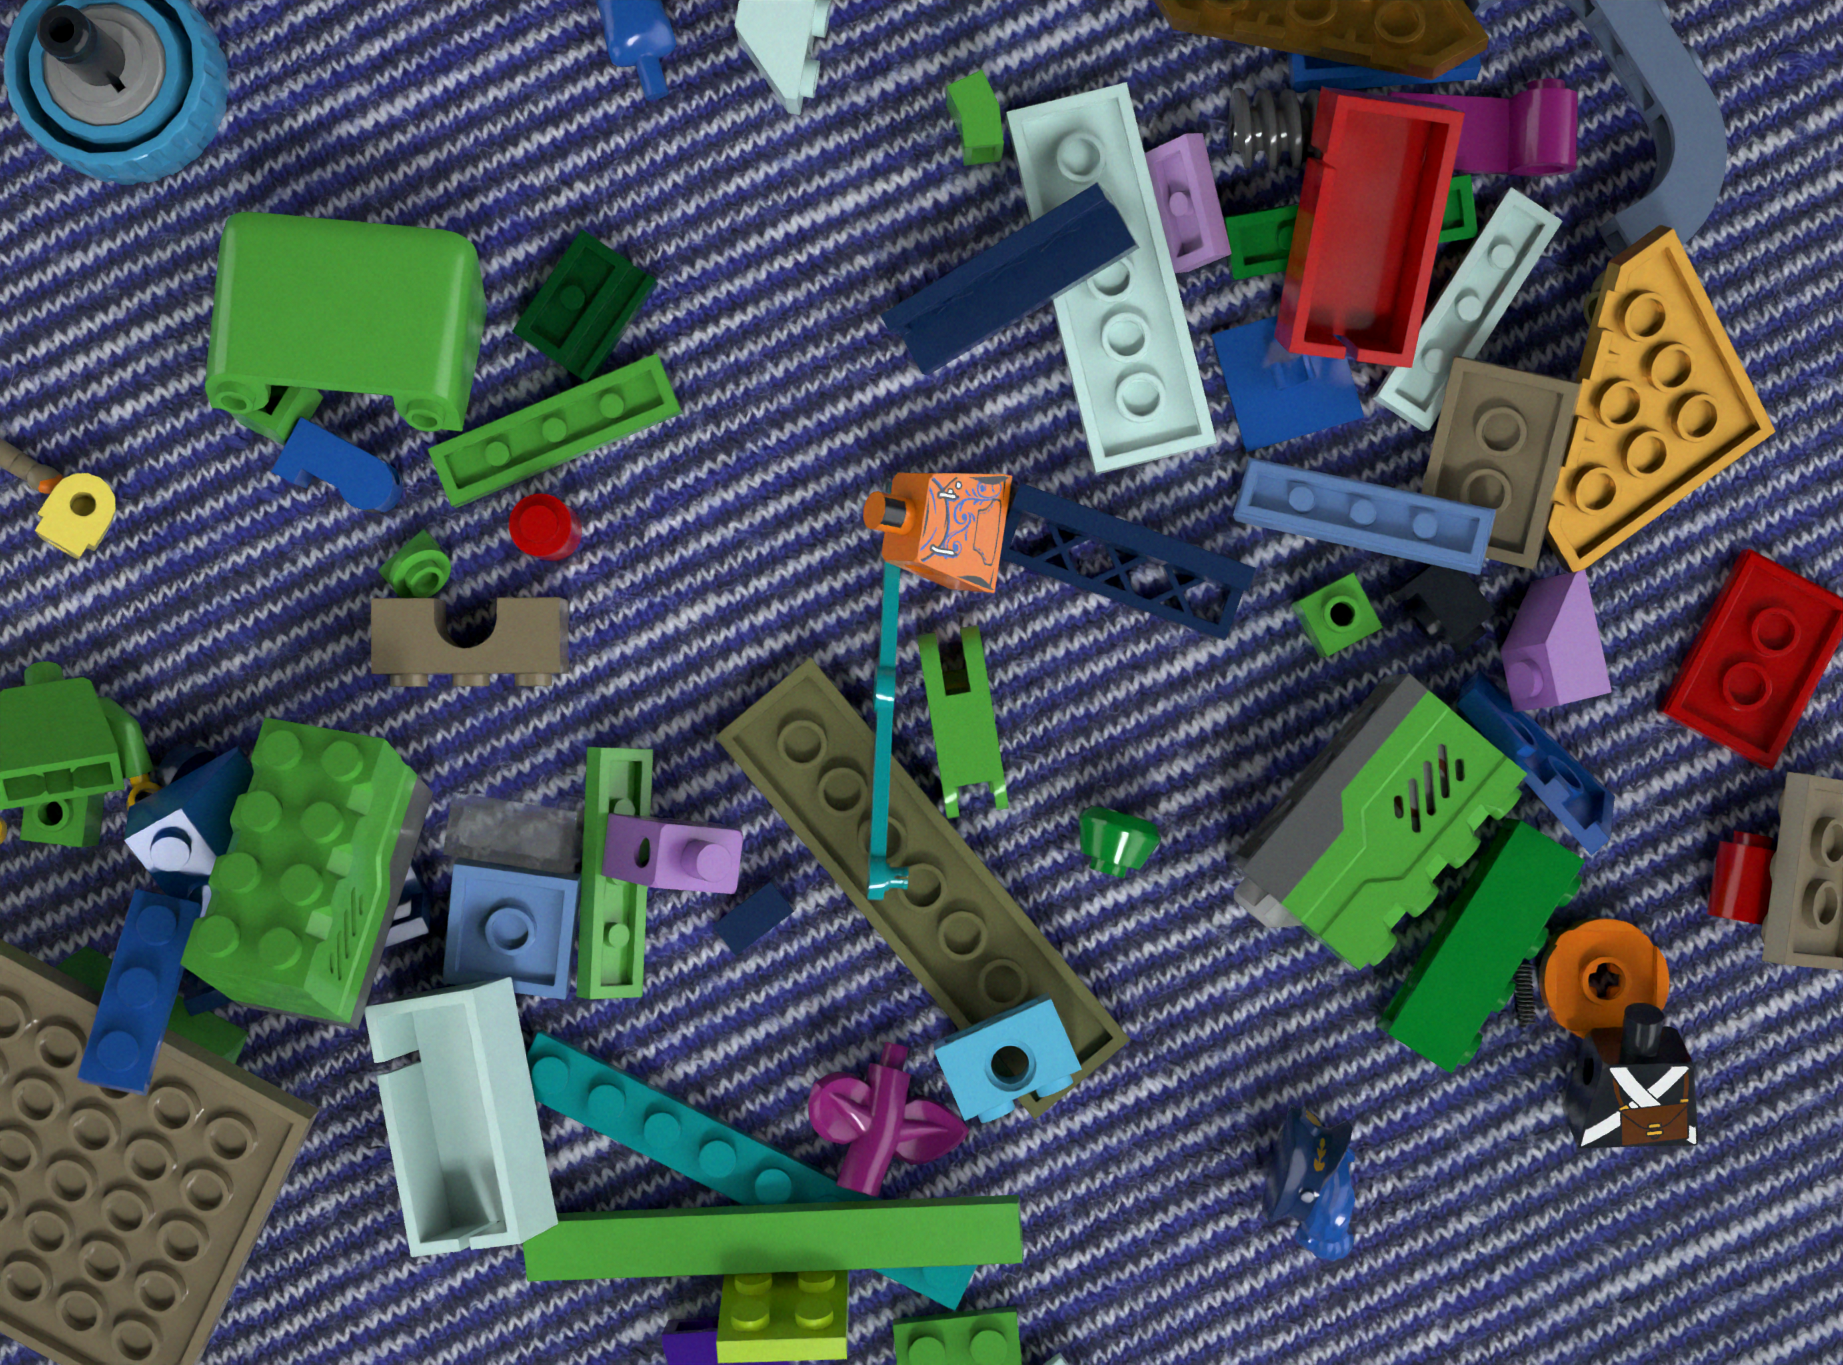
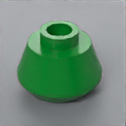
M1090 805L1078 817L1080 851L1083 854L1092 856L1089 868L1109 875L1125 878L1128 867L1140 870L1161 841L1156 824L1115 810Z

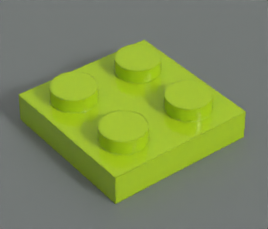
M849 1270L724 1274L716 1340L718 1363L847 1359Z

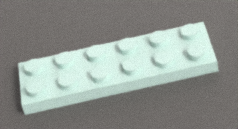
M1127 82L1006 112V122L1031 222L1098 182L1111 195L1140 247L1051 301L1094 475L1214 446L1217 441Z

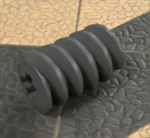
M1235 88L1231 93L1228 115L1227 146L1229 157L1233 151H1239L1245 169H1251L1258 151H1264L1269 169H1276L1282 151H1289L1294 170L1301 169L1307 152H1314L1315 158L1320 159L1322 151L1310 144L1320 91L1310 89L1305 94L1300 107L1295 91L1293 89H1284L1275 107L1271 92L1267 88H1260L1256 92L1251 106L1245 90Z

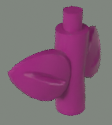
M885 1042L879 1065L869 1063L866 1081L853 1073L838 1071L825 1075L814 1083L808 1101L809 1120L813 1129L826 1141L840 1144L851 1142L836 1186L878 1197L893 1156L897 1160L910 1165L926 1164L953 1150L967 1136L969 1132L967 1126L961 1118L944 1104L931 1097L919 1094L907 1097L911 1074L903 1072L909 1048Z

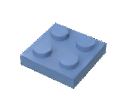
M459 857L453 864L442 983L463 985L511 977L514 993L565 1000L570 992L582 874Z

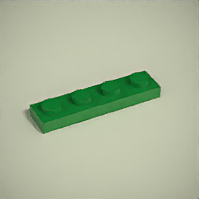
M1471 174L1452 175L1438 244L1478 237ZM1299 203L1223 216L1232 253L1227 256L1231 279L1237 280L1287 270Z

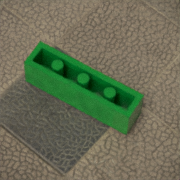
M1506 818L1376 1026L1450 1074H1452L1457 1064L1465 1066L1473 1058L1482 1042L1483 1035L1478 1031L1491 1011L1498 1013L1511 998L1516 986V982L1511 978L1524 958L1527 960L1533 959L1543 947L1549 934V929L1544 926L1557 905L1561 908L1565 907L1578 891L1582 882V876L1577 873L1585 860L1524 821Z

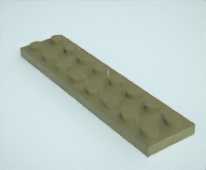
M811 657L715 736L959 1030H963L1046 992L1049 993L1082 1070L1070 1074L1073 1083L1059 1092L1039 1097L1036 1090L1017 1098L1034 1120L1131 1040L892 753L886 863H890V867H909V876L894 877L895 879H909L908 889L889 888L884 893L883 901L867 900L866 886L875 733ZM1005 1046L993 1055L991 1066L1001 1076H1016L1025 1068L1027 1055L1016 1046Z

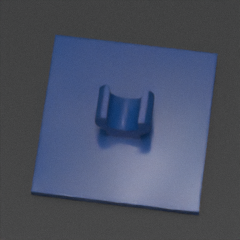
M1278 315L1211 335L1245 453L1364 418L1346 354L1343 360L1289 353L1274 338ZM1334 335L1339 341H1341L1340 335Z

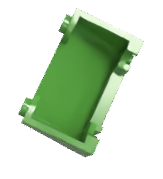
M238 212L231 215L225 222L219 246L205 377V391L211 407L235 414H246L264 408L270 398L271 385L387 395L393 397L394 405L399 415L415 429L426 432L438 431L440 429L462 431L488 312L478 255L474 245L465 237L443 229L261 212Z

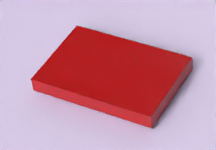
M1750 548L1741 550L1662 700L1657 713L1764 770H1773L1843 637V598Z

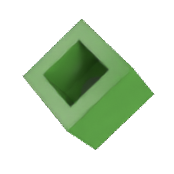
M271 385L270 398L264 408L246 414H230L241 425L285 446L300 417L309 421L322 401L323 396L317 389Z
M1354 572L1291 604L1319 658L1328 657L1383 628ZM1336 603L1345 604L1351 612V619L1344 627L1336 625L1330 617L1331 608Z
M105 793L24 806L20 840L73 847L99 845ZM55 802L63 810L62 819L57 824L52 823Z

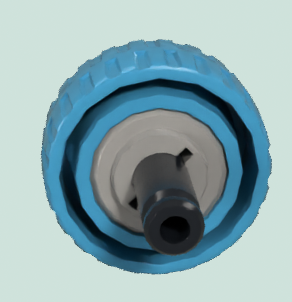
M28 0L13 22L4 51L3 75L4 84L8 90V100L12 110L19 116L20 124L24 130L45 151L73 170L106 183L114 181L121 185L158 181L162 177L179 172L191 161L196 160L203 153L209 142L214 139L221 120L225 116L230 80L227 77L228 64L226 56L219 47L220 41L203 15L189 0Z

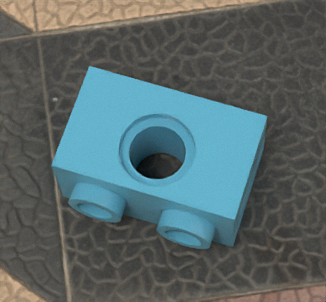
M1048 992L934 1042V1052L964 1121L977 1115L981 1123L1000 1118L1016 1108L1013 1102L1014 1099L1036 1090L1039 1097L1059 1092L1073 1083L1070 1074L1082 1070ZM1016 1046L1026 1053L1027 1063L1021 1073L1016 1076L1005 1077L994 1071L991 1061L993 1055L1000 1048Z

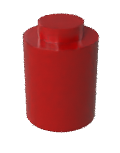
M537 493L521 499L515 505L509 517V532L515 545L523 552L544 561H559L570 556L578 547L582 537V524L577 513L569 505L552 495Z
M1734 831L1732 843L1719 841L1707 915L1759 925L1763 924L1764 918L1768 914L1772 888L1770 863L1776 852L1771 850L1772 837Z

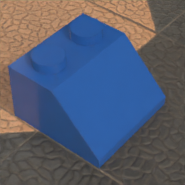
M239 745L129 807L124 841L167 896L200 903L202 907L200 918L205 916L212 896L208 881L216 857L226 854L233 835L230 817L237 797L247 793L254 774L252 763Z

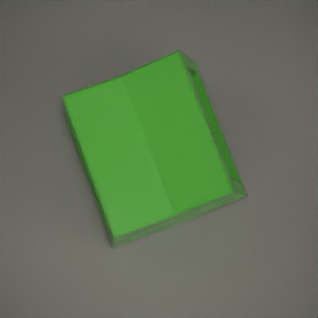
M981 69L947 86L946 107L960 134L963 166L1002 161L1004 141L1000 107Z

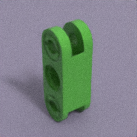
M978 625L960 628L966 668L942 672L935 632L917 635L947 819L960 817L957 799H960L958 786L988 782L989 791L993 793L996 811L1009 809Z

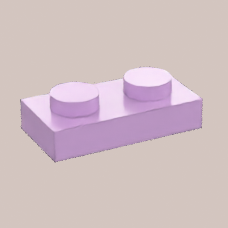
M1203 133L1184 134L1144 153L1174 273L1189 272L1232 254Z

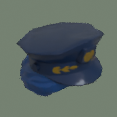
M1291 1104L1288 1108L1286 1122L1278 1135L1264 1188L1261 1214L1269 1223L1275 1222L1284 1216L1300 1220L1301 1223L1297 1226L1295 1234L1297 1242L1312 1252L1314 1256L1320 1259L1335 1261L1338 1258H1344L1352 1250L1354 1244L1349 1223L1355 1204V1196L1351 1186L1348 1162H1354L1356 1159L1355 1152L1349 1147L1353 1127L1349 1121L1340 1122L1330 1128L1323 1127L1320 1119L1304 1106H1301L1299 1109L1295 1104Z

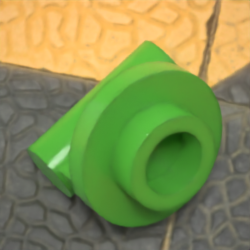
M423 528L386 561L378 571L401 598H428L445 585L450 575L451 564L448 557L440 549L441 546L437 540Z

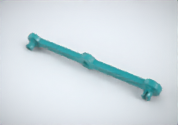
M888 482V494H891L892 482ZM885 560L883 567L879 664L875 668L873 688V711L876 712L866 886L867 900L883 901L884 893L889 888L907 890L909 880L894 878L895 876H909V867H890V863H886L893 708L896 684L895 668L900 568L885 562Z

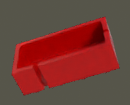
M1321 86L1310 144L1322 152L1320 159L1311 157L1307 159L1274 338L1289 353L1344 360L1347 352L1359 362L1412 368L1465 112L1442 103ZM1334 335L1342 336L1341 341H1339Z

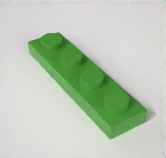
M656 353L428 448V452L450 505L458 508L683 414L661 359Z
M587 747L576 997L611 999L643 996L647 886L602 876L601 872L609 813L650 817L653 749ZM647 837L643 839L639 849L641 864L649 857V840Z

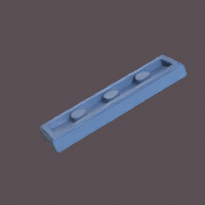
M1249 457L1233 516L1235 521L1480 575L1496 517V509Z

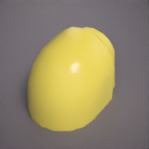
M77 473L63 478L54 487L38 512L41 521L36 527L35 532L47 543L78 560L86 548L95 551L110 528L116 512L115 496L110 486L100 477L89 473Z

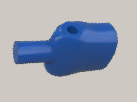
M595 0L602 20L604 39L612 64L617 67L636 66L647 101L667 96L669 90L659 59L674 51L677 42L662 1Z

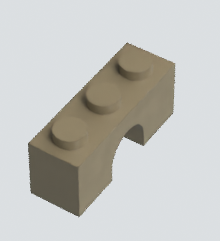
M560 597L497 598V620L492 634L482 644L471 648H464L455 642L448 631L446 624V601L436 598H371V674L390 675V687H428V675H452V686L486 687L490 686V675L514 674V686H552V674H569V601Z

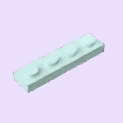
M1510 187L1504 191L1479 230L1478 237L1474 238L1422 319L1412 368L1392 366L1372 399L1421 431L1429 430L1441 412L1454 356L1475 359L1559 228L1562 220L1514 188Z

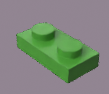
M1016 1306L893 1319L897 1365H1022Z

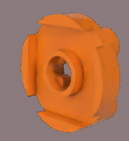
M1607 917L1583 919L1575 922L1568 928L1555 932L1549 940L1547 950L1543 954L1538 977L1541 998L1552 1020L1582 1039L1593 1028L1622 1027L1625 1008L1630 1004L1647 1003L1658 1007L1662 1011L1668 998L1670 983L1668 966L1659 948L1654 946L1650 939L1634 925ZM1607 963L1608 971L1618 974V985L1609 986L1606 991V997H1597L1596 988L1588 984L1589 975L1597 971L1599 964Z

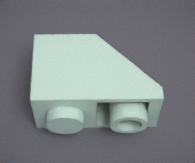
M739 0L735 19V29L739 43L786 111L791 114L800 115L803 97L814 98L820 61L811 59L815 36L823 38L826 36L831 0Z

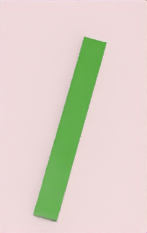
M1019 1195L556 1213L557 1225L523 1242L527 1282L1023 1263L1024 1257Z

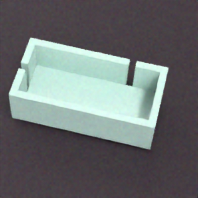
M511 977L403 994L365 1006L364 1012L374 1063L385 1062L419 1050L421 1058L420 1061L377 1075L411 1257L457 1252L469 1246L471 1250L521 1244L557 1225L558 1220Z

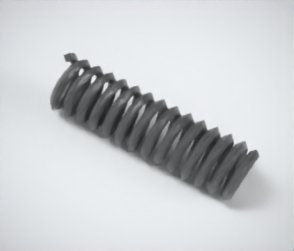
M1530 963L1520 964L1514 976L1517 983L1515 991H1517L1516 996H1518L1516 1004L1519 1005L1517 1007L1518 1018H1520L1518 1026L1521 1028H1526V1024L1537 1023L1536 1021H1524L1536 1019L1535 1016L1525 1017L1527 1015H1535V1012H1524L1534 1011L1535 1008H1522L1535 1006L1534 1003H1525L1534 1002V999H1522L1534 997L1533 994L1524 995L1525 993H1533V990H1523L1532 989V985L1521 986L1533 984L1532 981H1523L1532 980V977H1521L1533 974L1531 972L1524 973V971H1531V968H1521L1531 967L1532 964Z

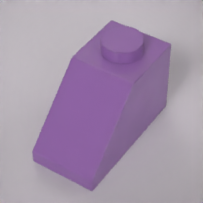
M1585 570L1531 581L1501 649L1513 712L1562 705L1612 692Z

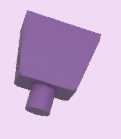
M609 813L601 875L654 888L735 894L738 884L743 832L740 829L713 822ZM647 837L651 846L650 859H646L641 864L639 849L643 839Z

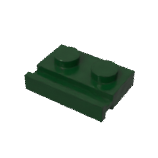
M581 229L512 332L587 383L595 378L659 283L649 274L647 275L634 266L633 263Z

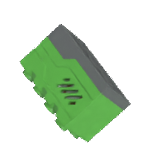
M1410 673L1385 676L1226 862L1244 877L1234 890V900L1267 928L1301 926L1338 959L1354 968L1361 970L1367 962L1375 966L1395 946L1398 937L1391 932V929L1406 912L1415 918L1433 902L1439 892V888L1433 884V880L1446 864L1449 863L1453 868L1457 869L1476 851L1481 840L1474 835V832L1485 818L1491 815L1495 820H1499L1517 803L1522 795V791L1517 786L1527 773L1473 729Z
M265 717L251 756L254 774L247 793L237 797L230 817L233 830L230 844L225 855L216 857L208 881L212 893L205 916L194 921L180 964L240 1006L358 1030L433 795L431 789L410 766L401 760L402 757L384 738Z

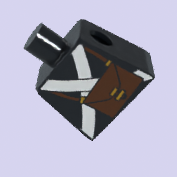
M1647 1003L1630 1004L1625 1008L1622 1027L1593 1028L1586 1033L1563 1102V1112L1577 1148L1698 1145L1693 1062L1678 1030L1670 1026H1663L1664 1013L1658 1007Z

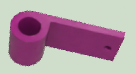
M1546 78L1530 81L1527 83L1526 91L1517 93L1510 99L1390 92L1387 94V96L1442 103L1465 112L1453 172L1556 176L1568 174L1577 169L1578 94L1576 91L1565 89L1564 80Z

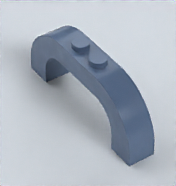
M1502 0L1463 1L1476 17ZM1558 0L1568 6L1582 21L1647 124L1656 147L1655 174L1644 196L1638 202L1613 216L1597 228L1614 257L1659 225L1674 228L1683 246L1704 224L1720 194L1727 164V139L1722 113L1712 90L1703 77L1704 68L1699 55L1689 44H1682L1669 23L1671 20L1670 12L1664 0Z

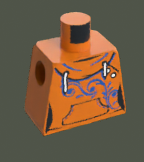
M897 473L892 481L891 494L875 491L869 495L863 509V520L869 529L885 532L881 552L885 562L949 589L995 593L1012 476L1007 474Z

